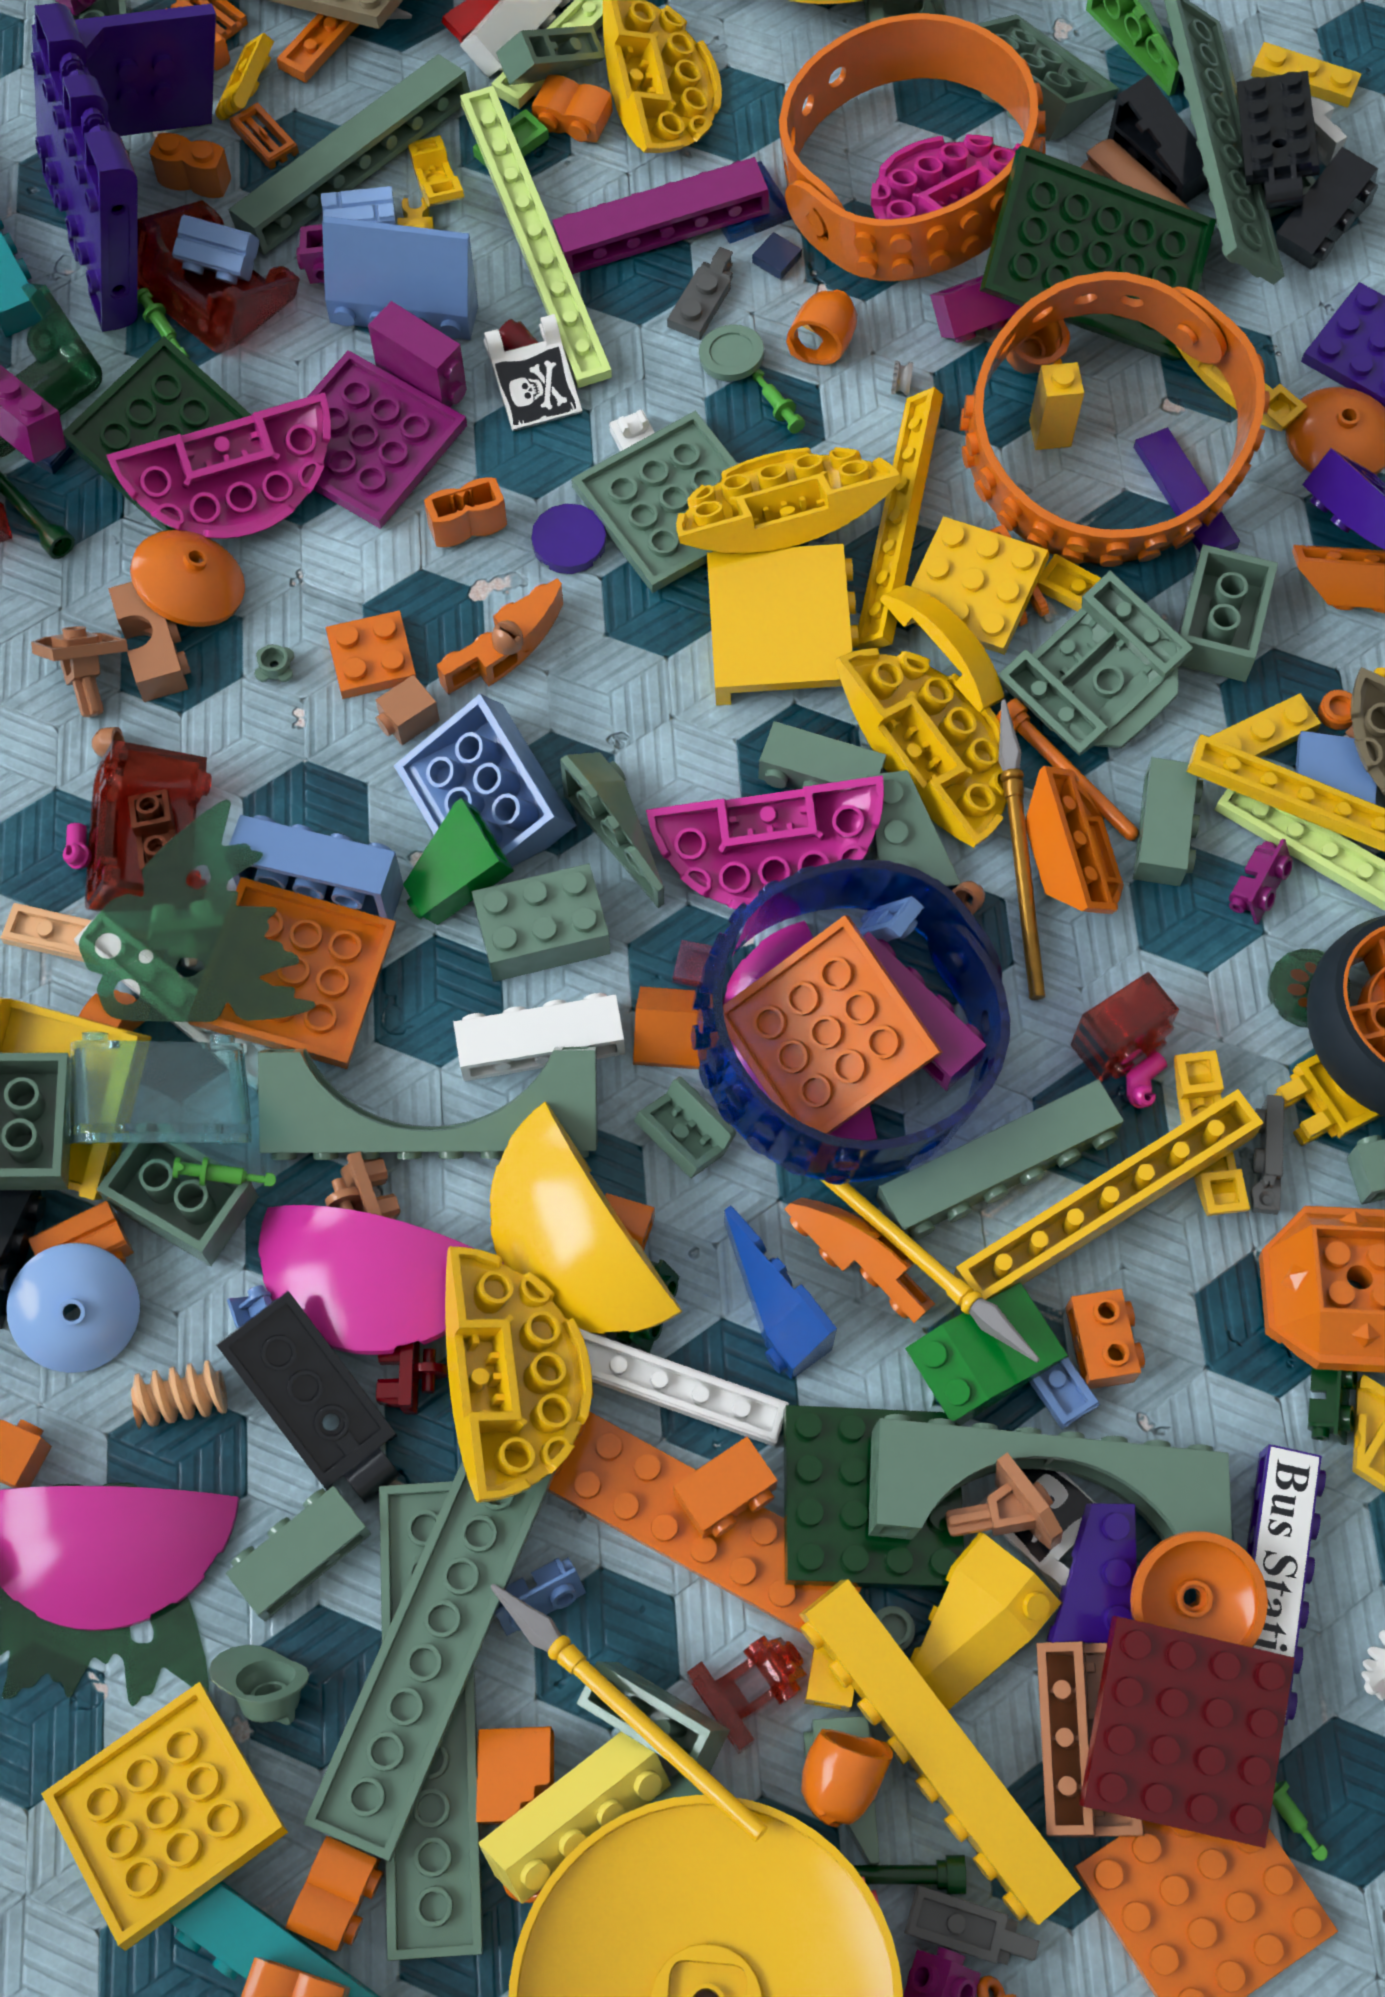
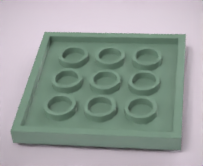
M695 410L571 478L572 488L588 509L593 510L603 523L606 533L650 591L654 593L707 563V552H716L680 544L676 530L678 513H686L688 510L687 499L699 486H714L721 482L722 471L738 463Z

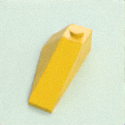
M982 1532L977 1534L951 1565L945 1579L949 1582L939 1606H933L928 1620L932 1622L922 1645L914 1649L910 1658L911 1663L947 1711L1028 1643L1062 1603L1032 1570Z

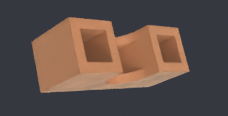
M132 582L108 588L116 617L125 639L141 635L151 637L145 645L127 651L134 679L143 701L147 702L188 690L185 675L191 673L185 652H177L175 643L182 641L177 624L168 621V619L160 616L148 607L137 594Z

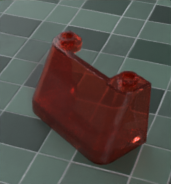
M203 200L138 218V289L147 288L153 296L151 299L154 303L163 304L167 314L216 353H223L236 347L290 303L297 294L300 278L284 266H276L270 269L266 279L253 270L249 282L238 279L236 285L216 279V272L204 269L203 275H197L183 270V263L173 258L172 255L175 240L178 237L177 232L181 216L184 214L224 225L221 216Z
M112 740L97 767L93 782L88 846L92 853V860L87 866L86 910L97 912L152 911L153 906L159 904L174 905L175 910H189L191 903L204 900L206 880L201 879L200 871L193 869L196 806L202 796L209 794L212 780L211 773L206 772L207 757ZM167 789L176 825L183 870L143 878L139 870L136 837L131 828L128 796Z

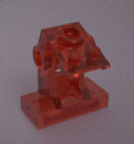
M762 1636L743 1651L748 1659L717 1680L713 1679L702 1661L687 1671L688 1680L716 1722L730 1729L727 1738L738 1754L753 1745L755 1740L743 1722L776 1699L778 1704L782 1705L802 1690L797 1682L807 1675L801 1666L804 1663L803 1658L797 1648L789 1641L784 1642L782 1637L768 1641L766 1636ZM757 1667L770 1686V1689L749 1704L735 1682Z

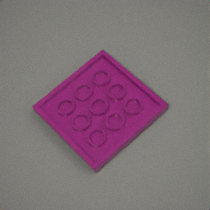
M347 350L307 396L310 397L325 392L331 420V438L327 445L324 459L325 466L313 490L381 529L467 427L466 416Z

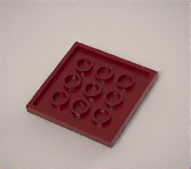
M1112 1616L1079 1805L1265 1848L1295 1658L1119 1616Z

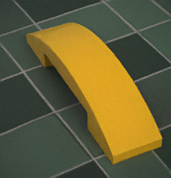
M440 135L420 139L408 145L413 169L427 207L464 199L463 188L458 176L453 174L448 162L446 148Z
M1177 347L1186 362L1201 380L1221 399L1237 410L1229 383L1221 371L1214 364L1200 362ZM1265 383V391H1269L1270 403L1267 414H1263L1261 425L1282 432L1306 410L1307 405L1283 385L1278 384L1272 389Z
M908 585L901 586L882 595L880 598L881 602L903 627L917 622L962 673L954 685L979 713L1003 700L1005 696L1002 685L991 659L974 633L951 609L926 592Z
M1216 1050L1174 1056L1177 1098L1181 1124L1221 1100L1224 1085ZM1233 1152L1193 1176L1207 1216L1250 1210L1242 1169H1237Z

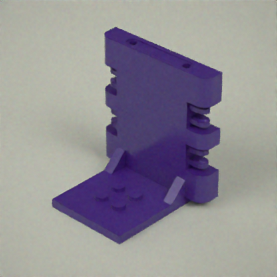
M52 3L34 6L35 24L32 25L33 52L31 53L35 86L36 149L42 162V175L55 208H59L60 212L65 211L67 214L65 222L68 232V243L74 259L79 261L80 265H86L88 296L102 332L128 327L137 318L138 180L120 136L212 124L216 13L212 3L74 20L70 9L63 4Z

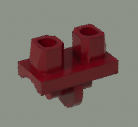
M419 1341L397 1346L392 1354L378 1355L380 1365H399V1378L378 1379L376 1384V1401L382 1406L400 1408L405 1415L418 1414L419 1379H422V1393H434L435 1379L447 1377L448 1366L436 1363V1349L432 1348L423 1349V1362L420 1363Z

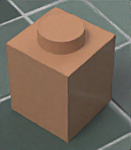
M414 675L375 699L379 713L375 718L379 727L388 737L393 734L401 745L440 721L436 701Z

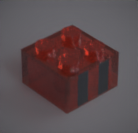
M1148 971L1082 1014L1070 1045L1100 1082L1111 1075L1114 1079H1118L1135 1065L1133 1062L1135 1059L1143 1054L1148 1058L1153 1053L1159 1052L1167 1044L1165 1038L1174 1030L1173 1022L1180 1009Z

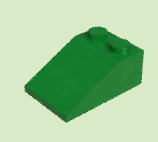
M1021 1282L986 1301L998 1306L1039 1357L1040 1361L1038 1363L982 1331L973 1317L965 1313L943 1323L905 1348L949 1420L954 1421L955 1425H963L1069 1357Z

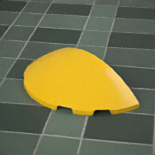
M603 0V36L607 73L616 110L629 137L644 153L677 151L700 140L713 125L712 121L720 109L722 99L720 74L703 40L696 42L686 31L687 21L668 5L660 9L646 0Z
M808 447L774 452L744 461L722 471L721 482L714 486H699L687 499L689 508L686 513H678L676 530L680 544L723 553H756L797 546L825 536L863 515L885 498L901 482L899 472L882 458L878 457L872 462L866 461L861 458L858 450L835 447L834 450L829 452V455L812 454Z
M870 648L839 656L835 663L850 707L872 750L886 754L884 766L886 771L889 773L908 770L930 819L938 826L973 848L984 841L1003 820L1002 814L1007 803L1003 782L1000 778L1003 772L999 763L1000 722L992 709L988 708L979 713L954 685L960 676L955 673L950 676L944 675L930 667V659L907 651L901 652L898 656L879 654L878 648Z
M544 1102L520 1124L511 1136L508 1146L495 1170L489 1201L491 1203L490 1230L496 1254L502 1257L504 1265L521 1274L531 1272L543 1281L554 1292L553 1301L566 1319L573 1318L579 1329L590 1333L604 1335L605 1332H639L653 1328L683 1312L638 1241L633 1239L590 1174V1167L549 1104Z
M450 1246L447 1250L445 1324L447 1366L453 1418L463 1465L476 1503L496 1501L512 1497L530 1489L532 1485L542 1480L545 1476L552 1474L575 1447L573 1443L579 1434L580 1428L586 1422L589 1415L592 1398L591 1365L583 1336L573 1318L566 1319L553 1301L554 1292L543 1281L531 1272L521 1274L502 1264V1257L478 1249Z

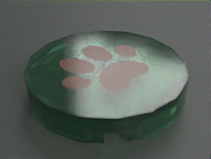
M1316 949L1295 950L1284 955L1274 965L1267 980V994L1271 1004L1274 1003V1006L1279 1010L1278 1014L1285 1021L1299 1027L1308 1028L1307 998L1309 986L1324 952ZM1349 977L1347 983L1348 1000L1351 996Z

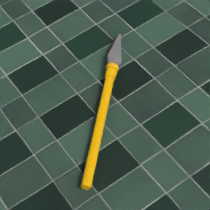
M800 1143L793 1147L791 1155L941 1286L946 1291V1294L958 1306H961L962 1312L973 1317L982 1331L1036 1363L1040 1361L1039 1357L997 1305L986 1301L980 1292L974 1291L972 1287L960 1278L957 1279L810 1149H804Z
M491 1585L492 1591L515 1620L531 1645L548 1652L551 1660H557V1663L566 1671L580 1679L754 1842H757L764 1835L768 1827L586 1660V1656L574 1644H571L570 1638L560 1633L551 1617L531 1607L499 1586Z

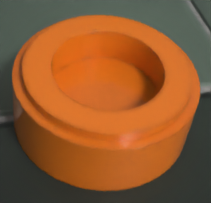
M1333 690L1323 697L1318 707V716L1325 726L1334 730H1344L1352 726L1350 714L1352 694L1344 690Z

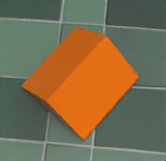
M640 986L635 1011L633 1065L715 1070L718 1019L713 1012L720 1008L721 992Z

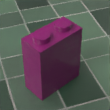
M391 301L368 324L376 366L448 407L458 404L463 399L467 390L461 345Z

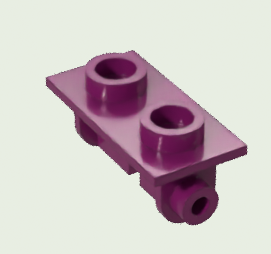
M1281 839L1278 846L1269 841H1264L1262 845L1256 846L1244 869L1246 874L1256 876L1255 879L1241 875L1229 896L1230 909L1236 913H1243L1244 910L1251 911L1254 924L1258 925L1265 911L1271 910L1275 902L1277 888L1281 881L1286 880L1291 873L1293 859L1289 855L1285 839Z

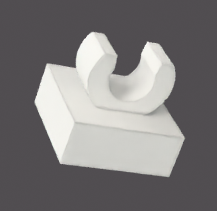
M638 410L636 413L625 417L622 416L617 420L609 422L610 433L620 451L655 433L643 410Z

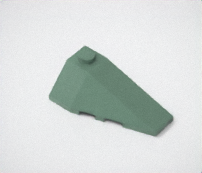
M600 752L570 754L562 757L560 764L564 797L656 907L659 908L664 905V886L624 782L626 778L621 768L614 761L609 763Z

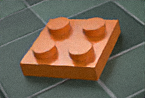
M400 610L325 627L342 699L394 688L412 675L416 677Z

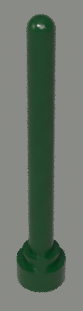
M0 471V493L40 534L41 547L53 559H60L67 555L74 547V537L63 526L50 524Z
M945 1855V1860H936V1865H853L860 1876L865 1878L867 1885L937 1884V1889H946L947 1894H966L965 1855Z

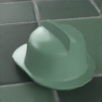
M242 1645L227 1649L219 1653L212 1660L209 1668L211 1681L220 1689L236 1697L241 1711L247 1719L259 1723L276 1721L290 1725L295 1719V1709L301 1698V1689L307 1684L310 1676L305 1666L291 1661L271 1649L256 1645Z

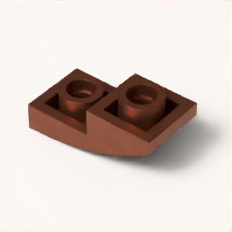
M162 789L128 796L131 828L136 837L139 870L143 878L183 870L168 790Z

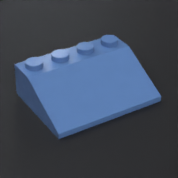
M328 216L323 217L325 302L330 323L342 326L368 327V324L393 301L451 339L471 340L478 309V299L469 233Z
M482 694L476 696L394 765L434 835L454 803L463 798L478 809L512 867L546 850L576 826V823L504 705Z

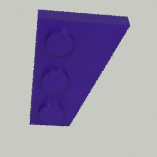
M1086 1503L1071 1554L1073 1558L1066 1585H1062L1059 1600L1062 1603L1059 1606L1054 1626H1050L1046 1642L1082 1641L1083 1643H1107L1112 1616L1133 1620L1130 1597L1133 1579L1137 1571L1135 1504Z

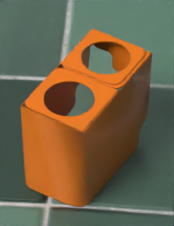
M551 1726L478 1730L477 1823L482 1825L503 1824L554 1784V1730Z

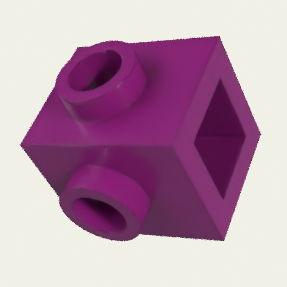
M322 224L300 227V244L296 250L297 262L300 270L305 269L310 284L324 283Z
M938 1947L936 1955L917 1949L908 1974L903 1997H976L981 1973L963 1966L965 1956L951 1950Z

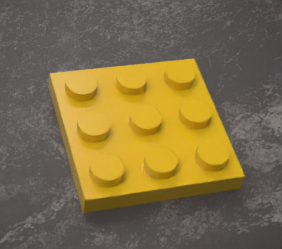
M943 516L911 587L926 592L951 609L969 627L985 649L1005 655L1049 559V550Z

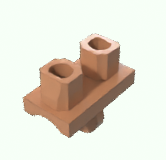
M360 1151L348 1154L347 1160L349 1163L340 1170L342 1178H336L331 1182L334 1192L326 1197V1206L351 1209L396 1220L401 1212L397 1197L393 1193L376 1197L373 1187L385 1184L388 1179L383 1158L363 1160Z

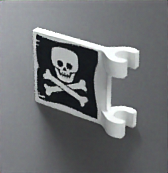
M555 314L540 318L541 324H539L543 342L504 351L498 329L484 333V345L495 373L512 432L582 413L581 404L561 342Z
M1021 1469L1032 1484L1039 1482L1050 1495L1053 1501L1050 1508L1063 1530L1062 1540L1060 1544L1049 1550L1035 1538L1030 1530L1004 1534L1003 1536L1040 1571L1051 1587L1060 1594L1062 1585H1066L1070 1569L1059 1561L1074 1547L1086 1503L1096 1502L1063 1472L1045 1469ZM996 1487L995 1489H993L987 1496L992 1494L998 1488ZM987 1496L979 1504L987 1503Z

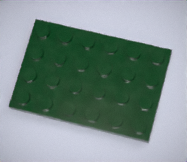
M1022 145L1015 153L979 291L1023 306L1031 298L1056 283L1075 276L1099 272H1127L1158 280L1172 288L1185 287L1198 292L1216 219ZM1126 295L1129 298L1140 299L1135 296ZM1088 314L1063 319L1066 323L1171 361L1181 358V353L1174 343L1155 329L1136 320L1111 314Z

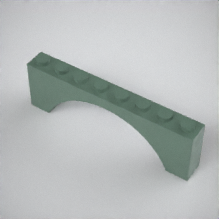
M597 1046L555 1047L540 1074L512 1101L485 1116L467 1122L441 1126H420L395 1122L364 1110L331 1085L317 1068L307 1049H264L258 1052L259 1153H271L272 1160L297 1159V1153H313V1159L332 1160L338 1159L339 1153L359 1151L363 1160L380 1158V1152H397L398 1159L422 1158V1152H438L441 1159H459L464 1157V1152H480V1158L497 1159L502 1158L508 1146V1141L520 1124L536 1108L547 1102L582 1157H589V1151H596L598 1146Z
M890 1414L884 1418H879L872 1430L869 1536L913 1540L923 1527L931 1511L940 1502L960 1487L976 1479L996 1473L997 1459L1008 1452L1020 1469H1045L1077 1476L1112 1492L1127 1504H1135V1511L1148 1522L1162 1541L1170 1536L1187 1531H1207L1232 1540L1229 1453L1213 1451V1447L1209 1445L1196 1444L1190 1445L1187 1448L1171 1447L1169 1442L1163 1440H1150L1144 1444L1128 1443V1439L1122 1436H1106L1101 1438V1440L1086 1439L1084 1434L1073 1431L1061 1432L1058 1436L1041 1434L1040 1429L1033 1427H1021L1015 1429V1431L998 1430V1426L991 1423H976L971 1427L956 1426L954 1421L943 1418L931 1419L928 1423L911 1421V1417L903 1414Z

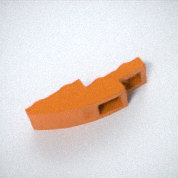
M556 578L548 584L538 585L529 595L515 603L511 602L504 605L498 613L493 615L495 626L501 621L509 620L515 622L520 627L523 634V646L517 653L512 655L498 653L493 647L492 632H486L477 637L474 643L460 651H453L447 654L441 662L436 664L440 684L448 695L479 676L482 677L488 687L520 665L537 648L553 626L563 606L562 583L559 579ZM508 633L513 639H515L516 636Z
M802 1197L789 1203L784 1208L791 1216L789 1221L792 1226L803 1236L807 1237L809 1235L820 1247L818 1249L819 1254L829 1265L835 1268L838 1266L844 1271L857 1262L861 1266L859 1271L863 1278L872 1286H879L891 1298L889 1300L891 1307L902 1318L907 1319L909 1317L915 1323L935 1305L930 1297L906 1273L915 1263L863 1218L836 1206Z

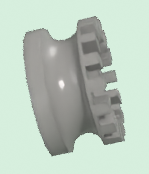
M895 361L891 394L902 391L904 396H909L913 362H908L907 365L903 366L900 364V361Z

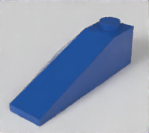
M729 1206L724 1210V1225L765 1346L768 1349L764 1352L765 1356L779 1374L785 1371L792 1380L832 1351L837 1328L802 1284L795 1289L792 1287L793 1284L787 1273V1268L778 1257L776 1259L772 1257L770 1260L766 1258L764 1253L767 1250L761 1238L732 1206Z

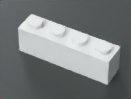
M500 0L463 40L460 46L487 78L498 70L502 73L503 68L496 52L520 31L537 30L538 27L545 29L556 18L553 12L555 8L559 6L562 9L571 0Z
M594 993L579 1001L552 1000L545 1003L543 1007L526 1009L525 1007L517 1006L508 1008L501 1014L486 1016L482 1013H474L463 1017L462 1020L453 1021L460 1068L464 1081L544 1068L555 1047L597 1046V1059L625 1054L624 1035L616 994L607 996L604 993Z

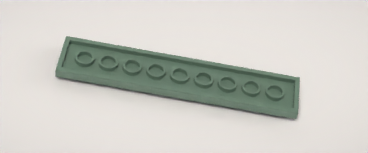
M1164 0L1168 15L1166 20L1171 27L1173 36L1172 45L1177 52L1179 60L1178 70L1183 77L1185 85L1184 95L1189 102L1191 110L1190 120L1195 127L1198 139L1196 145L1201 152L1204 164L1202 170L1208 181L1210 189L1209 198L1214 205L1216 214L1215 224L1221 234L1222 252L1229 262L1233 264L1238 263L1248 269L1256 278L1261 277L1274 285L1285 275L1269 212L1266 210L1262 185L1246 186L1237 87L1220 21L1189 0Z
M463 1461L461 1462L303 1823L304 1825L387 1861H392L493 1622L496 1610L501 1603L492 1591L491 1585L495 1584L506 1591L556 1470L522 1493L496 1501L476 1503Z
M453 1481L379 1486L382 1643ZM475 1664L392 1861L386 1860L387 1961L484 1954L481 1852L478 1844L480 1842V1824L476 1822L478 1776Z

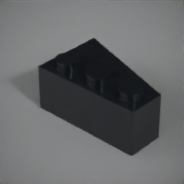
M1341 147L1303 197V205L1296 206L1277 231L1276 244L1278 250L1309 269H1312L1319 260L1324 261L1333 249L1335 242L1373 201L1374 194L1378 189V184H1376L1378 168L1346 148Z

